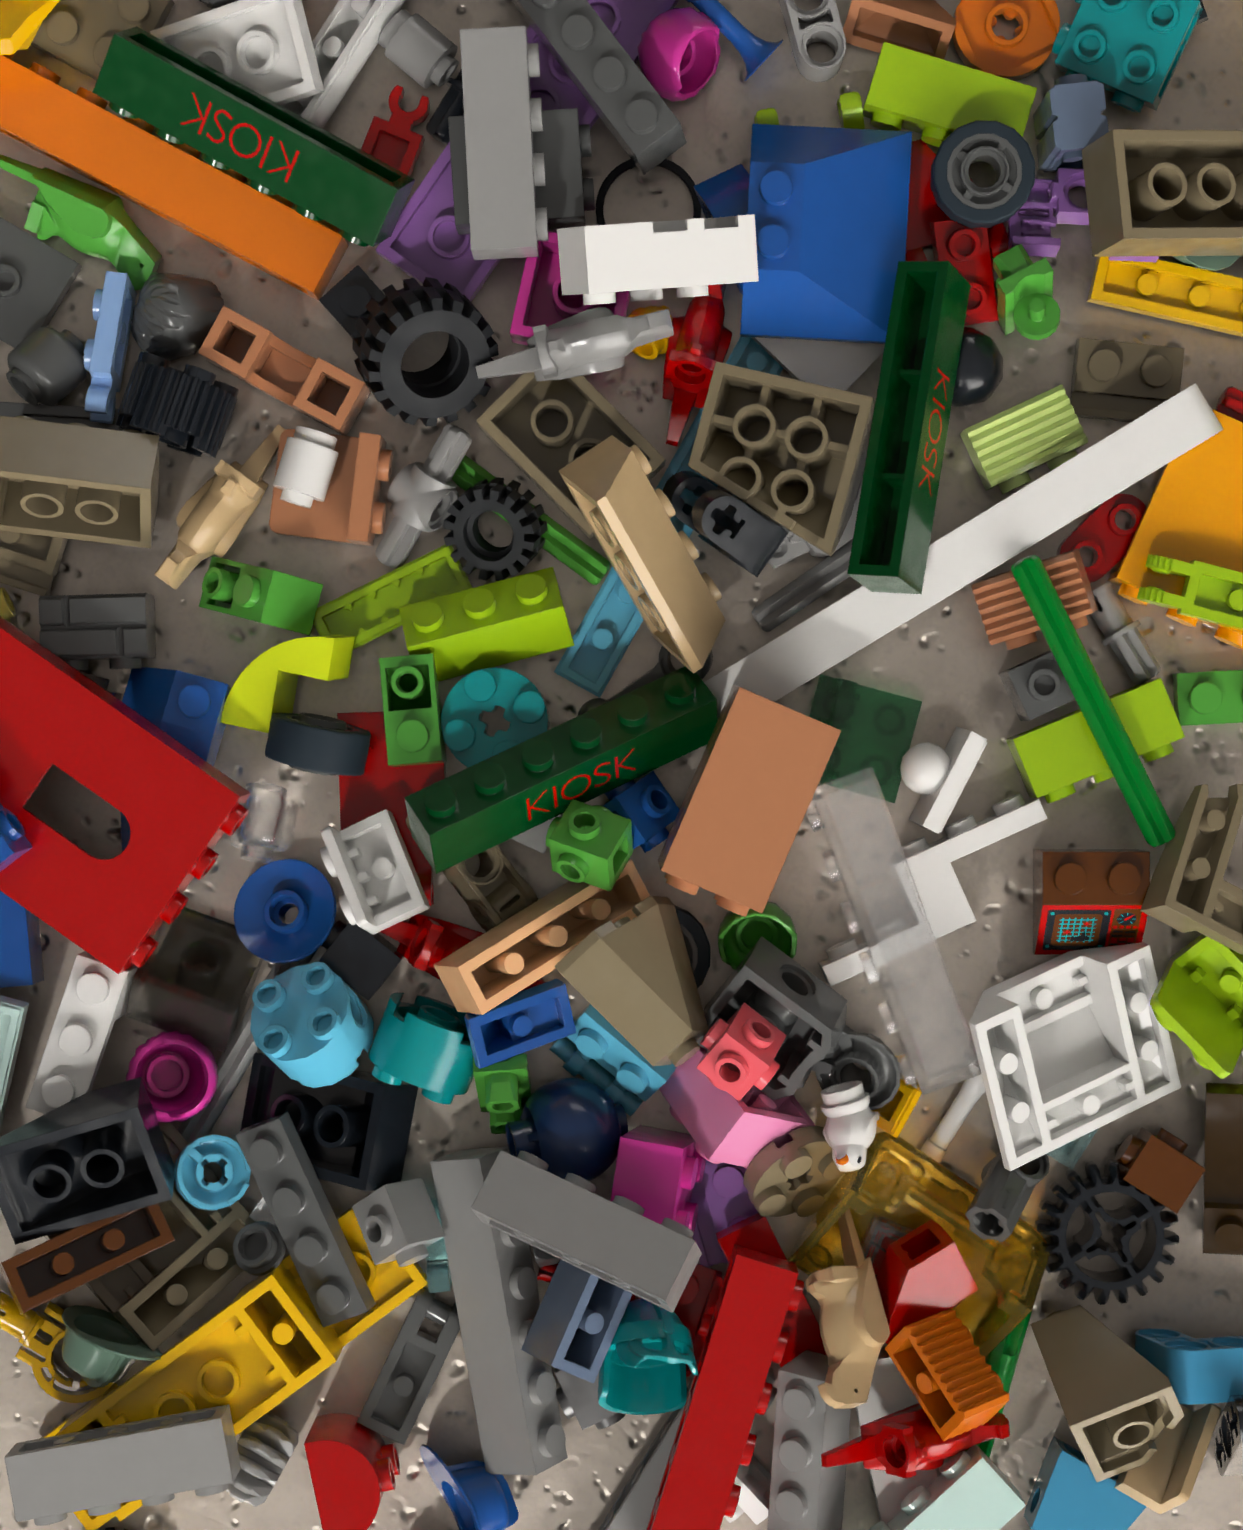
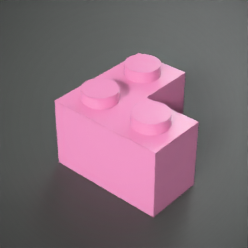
M702 1047L688 1061L678 1066L668 1081L659 1088L670 1105L671 1115L685 1126L695 1140L694 1146L696 1151L713 1164L726 1163L742 1166L747 1169L754 1157L771 1142H774L779 1149L784 1144L793 1141L789 1132L802 1127L816 1126L793 1095L772 1100L753 1086L738 1101L728 1092L715 1087L707 1076L696 1068L706 1052Z

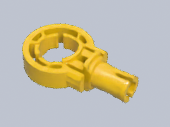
M0 1289V1309L3 1310H0V1329L19 1339L18 1342L23 1344L15 1357L32 1366L38 1384L47 1394L63 1402L83 1403L98 1398L114 1384V1382H110L105 1387L91 1388L83 1391H70L54 1384L56 1380L67 1387H72L73 1379L63 1376L57 1370L53 1361V1349L57 1342L64 1337L66 1326H62L46 1316L48 1314L64 1324L62 1319L64 1309L49 1301L44 1309V1313L35 1312L31 1309L20 1315L14 1299ZM41 1329L53 1338L50 1342H47L38 1337L36 1333ZM27 1347L30 1348V1349H32L33 1351L37 1352L38 1354L42 1355V1356L45 1357V1358H42V1357L38 1356L37 1354L33 1353L32 1351L28 1350ZM43 1367L48 1368L52 1376L51 1378L47 1377ZM83 1378L80 1379V1387L88 1386Z

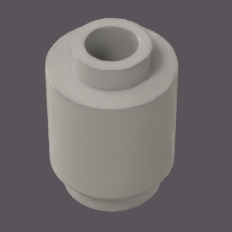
M405 9L399 11L391 18L378 39V43L386 49L385 56L425 89L434 83L439 87L444 85L453 75L459 64V61L454 58L458 47L417 13L411 15Z

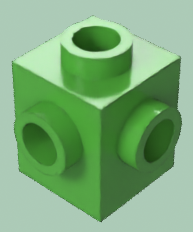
M572 799L563 816L555 817L547 831L546 846L550 848L552 871L559 873L571 882H584L611 892L633 854L631 819L614 814L603 806H591Z

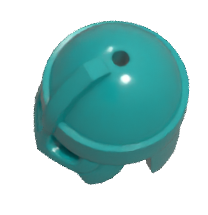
M642 1298L629 1301L599 1370L598 1404L601 1407L616 1413L649 1415L671 1412L685 1406L687 1401L686 1364L693 1375H698V1367L693 1353L690 1330L684 1326L675 1312L671 1313Z

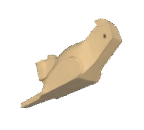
M278 424L243 465L237 461L229 465L222 459L214 469L216 474L188 499L179 511L176 521L180 529L176 545L154 574L176 590L202 560L213 555L223 557L257 508L269 485L262 478L278 451L280 435L286 429Z
M841 1208L837 1211L845 1266H831L814 1272L805 1279L807 1292H810L820 1304V1334L828 1357L829 1367L825 1383L817 1386L820 1396L826 1404L834 1409H850L867 1403L876 1361L882 1345L889 1338L890 1330L871 1258H864L850 1209Z

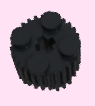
M140 352L118 410L119 416L116 425L125 430L142 431L143 429L146 430L145 434L159 435L160 442L179 452L181 451L199 458L203 453L208 457L216 458L232 417L239 390L231 385L215 380L217 376L214 373L202 368L186 364L184 371L169 367L171 362L160 356L148 352Z

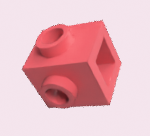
M744 1002L727 1023L719 1018L703 1037L700 1044L707 1050L696 1068L705 1074L715 1087L728 1092L740 1101L753 1085L761 1091L774 1077L780 1067V1064L774 1058L787 1035Z

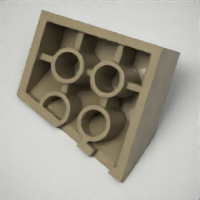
M716 361L688 466L832 557L852 515L866 462L875 400L873 397Z

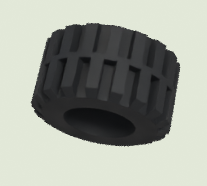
M425 277L423 286H421L415 278L403 280L404 288L396 290L391 284L382 290L386 295L383 300L378 303L372 298L365 306L370 312L368 318L359 316L355 328L362 336L353 338L352 349L358 356L354 360L357 370L384 409L394 417L399 414L405 423L415 425L418 418H420L425 427L437 426V419L443 417L447 423L458 420L457 411L465 408L468 413L477 407L473 399L478 394L485 397L491 388L486 381L487 378L478 379L476 366L494 361L491 357L499 355L498 344L491 337L494 332L465 294L462 295L456 287L447 282L442 286L437 279ZM434 331L449 333L446 351L436 364L418 372L401 370L404 353L415 339L423 334Z

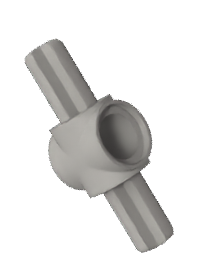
M452 424L444 426L424 463L415 462L408 464L393 480L388 491V501L392 504L390 511L395 517L375 551L378 560L386 566L394 569L403 566L422 531L432 532L440 529L444 525V520L451 515L447 511L459 497V493L455 490L457 484L452 480V477L472 443L471 436L464 429Z

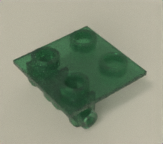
M820 674L809 717L841 730V733L819 783L895 803L902 778L900 771L902 757L910 749L922 701L859 685L853 681Z

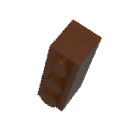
M157 1203L78 1226L1 1262L0 1270L21 1315L175 1241Z

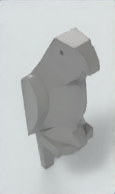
M598 307L585 310L548 327L545 324L532 327L534 336L527 340L529 349L476 366L478 379L534 372L536 381H548L618 369L625 365V357L634 348L674 335L669 309L630 318L617 314L614 315L612 310L606 307Z

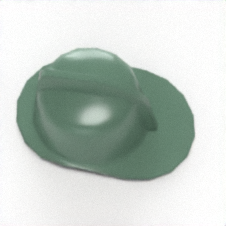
M74 1305L66 1308L62 1314V1319L66 1326L61 1349L63 1360L93 1388H102L110 1382L121 1380L136 1360L155 1361L161 1359L162 1353L158 1348L155 1351L149 1349L110 1312L90 1306Z

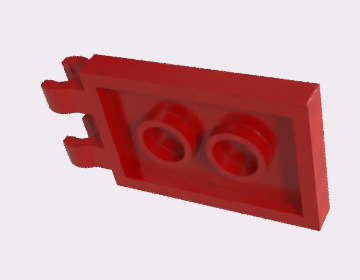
M384 711L337 713V719L343 720L349 725L365 729L371 734L364 774L359 776L339 775L341 830L385 809L393 813L429 905L432 906L434 905L433 868L412 838L411 832L406 825L405 819L408 817L404 797L445 779L446 762L398 767L388 766Z

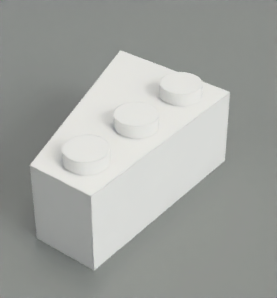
M755 214L557 229L562 296L583 294V305L616 303V292L630 291V301L663 299V288H676L677 298L709 296L708 285L759 281Z

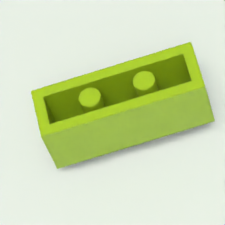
M884 42L863 106V115L870 118V124L877 129L901 131V128L917 132L922 134L921 140L936 147H940L941 143L956 128L975 120L998 121L1014 128L1023 137L1037 88Z
M553 567L399 607L409 655L433 653L438 682L466 675L480 669L492 668L574 646Z
M1161 678L1149 679L1142 684L1109 696L1138 756H1142L1144 763L1174 752L1171 743L1185 737ZM1081 709L1005 739L1029 797L1040 798L1044 796L1047 804L1076 793L1077 791L1073 783L1093 776L1095 783H1100L1114 777Z

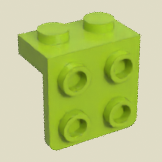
M1201 934L1170 958L1151 997L1150 1005L1157 1021L1165 1029L1176 1033L1191 1049L1195 1060L1203 1068L1212 1070L1219 1078L1224 1079L1233 1073L1243 1049V955Z

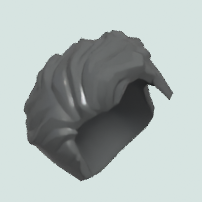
M154 272L141 288L138 303L134 306V316L131 319L132 336L142 351L160 356L168 361L195 355L196 350L201 348L220 313L224 300L221 298V293L218 291L217 286L208 280L181 274Z

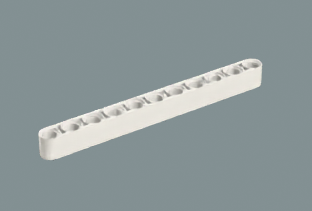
M1197 384L1191 385L930 544L922 594L871 592L866 587L861 586L705 681L704 683L717 699V720L733 684L771 701H777L1224 430Z

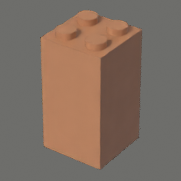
M733 684L658 858L660 870L665 872L664 878L667 879L666 883L692 895L697 894L699 887L715 893L713 898L717 900V905L744 917L747 916L749 909L763 913L841 730Z

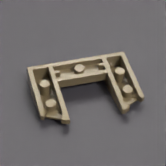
M1208 784L1198 785L1194 787L1174 826L1176 831L1175 837L1165 845L1140 911L1182 933L1197 931L1243 955V890L1223 880L1243 816V784L1229 786L1228 798H1208Z

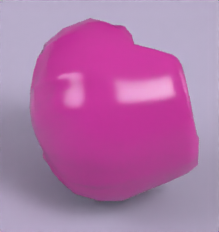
M673 8L659 14L649 23L647 30L641 34L642 40L637 47L641 72L660 97L666 98L671 102L684 101L695 97L701 89H704L709 79L716 73L719 63L720 46L718 40L720 29L703 12H697L694 8Z
M178 1031L161 1032L157 1036L147 1039L146 1043L136 1048L135 1055L129 1062L126 1081L141 1077L158 1122L170 1123L176 1120L183 1122L200 1113L212 1101L217 1090L219 1076L217 1074L218 1067L215 1057L203 1042L195 1039L190 1033L181 1034Z

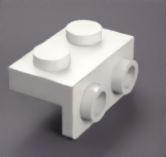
M385 809L341 831L331 826L320 830L326 845L320 849V854L332 877L338 876L345 893L339 896L340 906L351 925L357 924L360 928L374 935L431 908L393 813Z

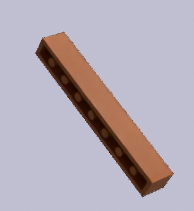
M14 54L0 55L1 133L319 301L349 246L345 238L339 234V228L325 220L315 221L302 216L292 209L294 203L278 194L267 195L245 184L248 179L247 177L232 169L214 168L199 160L201 152L185 143H167L152 135L155 127L140 118L123 117L122 119L105 110L108 102L95 93L79 87L75 94L58 85L61 77L46 67L32 62L28 69L12 61Z

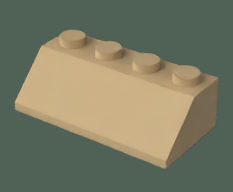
M611 435L560 469L559 473L653 638L694 674L703 668L726 621L716 603L722 599L721 593L710 576L705 572L700 574L693 562L699 557V553L684 531L681 530L677 533L670 518L676 515L675 509L660 488L654 490L646 475L652 472V468L643 452L635 444L628 447Z

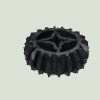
M1114 1160L1107 1161L1102 1176L1097 1165L1090 1161L1085 1164L1087 1176L1085 1179H1081L1073 1169L1066 1172L1067 1179L1072 1184L1067 1190L1056 1182L1051 1184V1191L1059 1198L1056 1204L1048 1200H1041L1039 1207L1051 1216V1220L1035 1221L1034 1228L1042 1234L1051 1236L1036 1242V1249L1041 1254H1052L1045 1260L1043 1266L1048 1273L1061 1271L1056 1282L1062 1289L1069 1288L1076 1283L1074 1294L1078 1299L1085 1300L1094 1288L1095 1300L1100 1305L1107 1303L1110 1290H1113L1116 1299L1123 1304L1128 1302L1127 1288L1130 1286L1140 1296L1148 1293L1147 1287L1142 1282L1148 1275L1158 1283L1163 1281L1164 1276L1155 1266L1159 1261L1166 1265L1174 1263V1256L1164 1250L1163 1247L1164 1245L1178 1244L1179 1236L1175 1232L1164 1230V1228L1178 1222V1217L1173 1211H1161L1166 1206L1120 1177L1119 1165ZM1105 1192H1118L1135 1198L1139 1203L1129 1209L1123 1205L1115 1210H1106L1098 1203L1094 1195ZM1080 1205L1085 1216V1222L1082 1229L1072 1236L1074 1242L1067 1245V1226L1072 1214ZM1095 1213L1113 1227L1111 1229L1114 1236L1112 1240L1117 1246L1118 1251L1101 1238L1102 1232L1099 1228L1101 1224L1096 1218ZM1146 1220V1236L1143 1246L1135 1258H1133L1129 1250V1241L1132 1235L1142 1228L1140 1223ZM1098 1255H1108L1115 1261L1119 1269L1097 1272L1085 1269L1075 1262L1084 1256L1090 1260Z

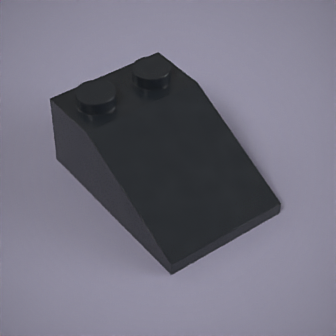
M255 1053L240 1131L251 1125L288 1112L318 1179L363 1191H375L383 1185L401 1182L418 1087L402 1081L401 1085H391L378 1080L369 1072L355 1070L351 1075L333 1085L311 1088L289 1078L264 1053Z
M141 1077L90 1091L0 1137V1208L15 1245L168 1201L173 1197L175 1165Z

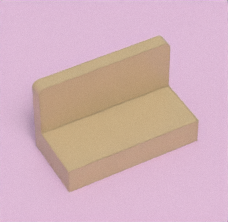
M1210 1403L1193 1412L1180 1404L1184 1413L1180 1422L1174 1429L1164 1427L1154 1440L1158 1450L1146 1464L1120 1473L1114 1488L1158 1514L1165 1513L1187 1502L1191 1496L1221 1412V1408L1217 1405Z

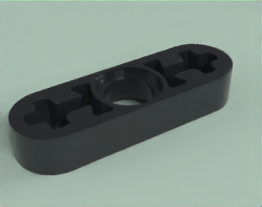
M1243 1394L1231 1395L1213 1432L1215 1459L1221 1476L1243 1474Z

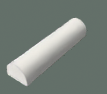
M339 0L312 41L324 92L282 105V107L323 129L377 46L379 36L384 27L399 12L406 0Z

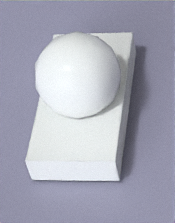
M956 727L945 750L939 745L927 742L919 743L905 753L900 766L901 777L909 789L915 793L922 794L909 818L910 821L937 834L942 832L988 743L986 738L973 731Z

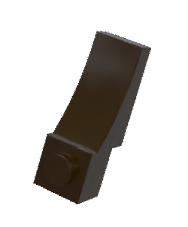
M1206 1083L1203 1167L1206 1170L1203 1173L1202 1208L1203 1253L1243 1255V1084Z

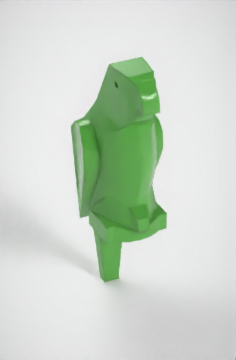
M0 154L1 169L36 185L39 189L35 199L32 201L24 226L25 229L37 233V239L47 240L52 236H59L71 247L82 253L110 261L118 272L128 274L134 291L141 290L147 279L154 272H157L162 255L132 221L125 211L119 196L47 167L41 169Z

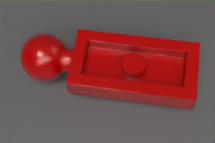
M947 215V220L929 222L934 261H949L971 285L964 326L999 321L987 228H969L951 220Z

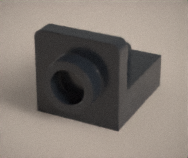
M357 265L321 297L319 301L353 339L362 337L355 326L359 316L368 318L370 315L365 306L372 298L379 303L386 296L361 267Z

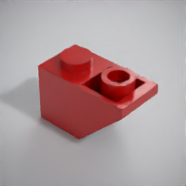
M935 1218L888 1245L876 1278L890 1330L889 1338L885 1343L888 1345L905 1326L952 1309L959 1305L963 1299L979 1290L955 1242Z

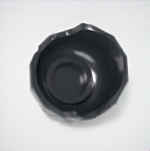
M964 327L952 400V406L954 407L985 402L992 396L1003 379V357L996 343L991 337L972 327Z

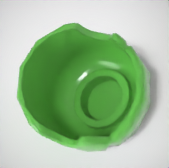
M767 902L763 913L749 909L746 917L728 911L720 924L717 935L720 957L723 962L730 965L734 970L761 936L790 958H794L796 955L797 933L791 917L776 903Z

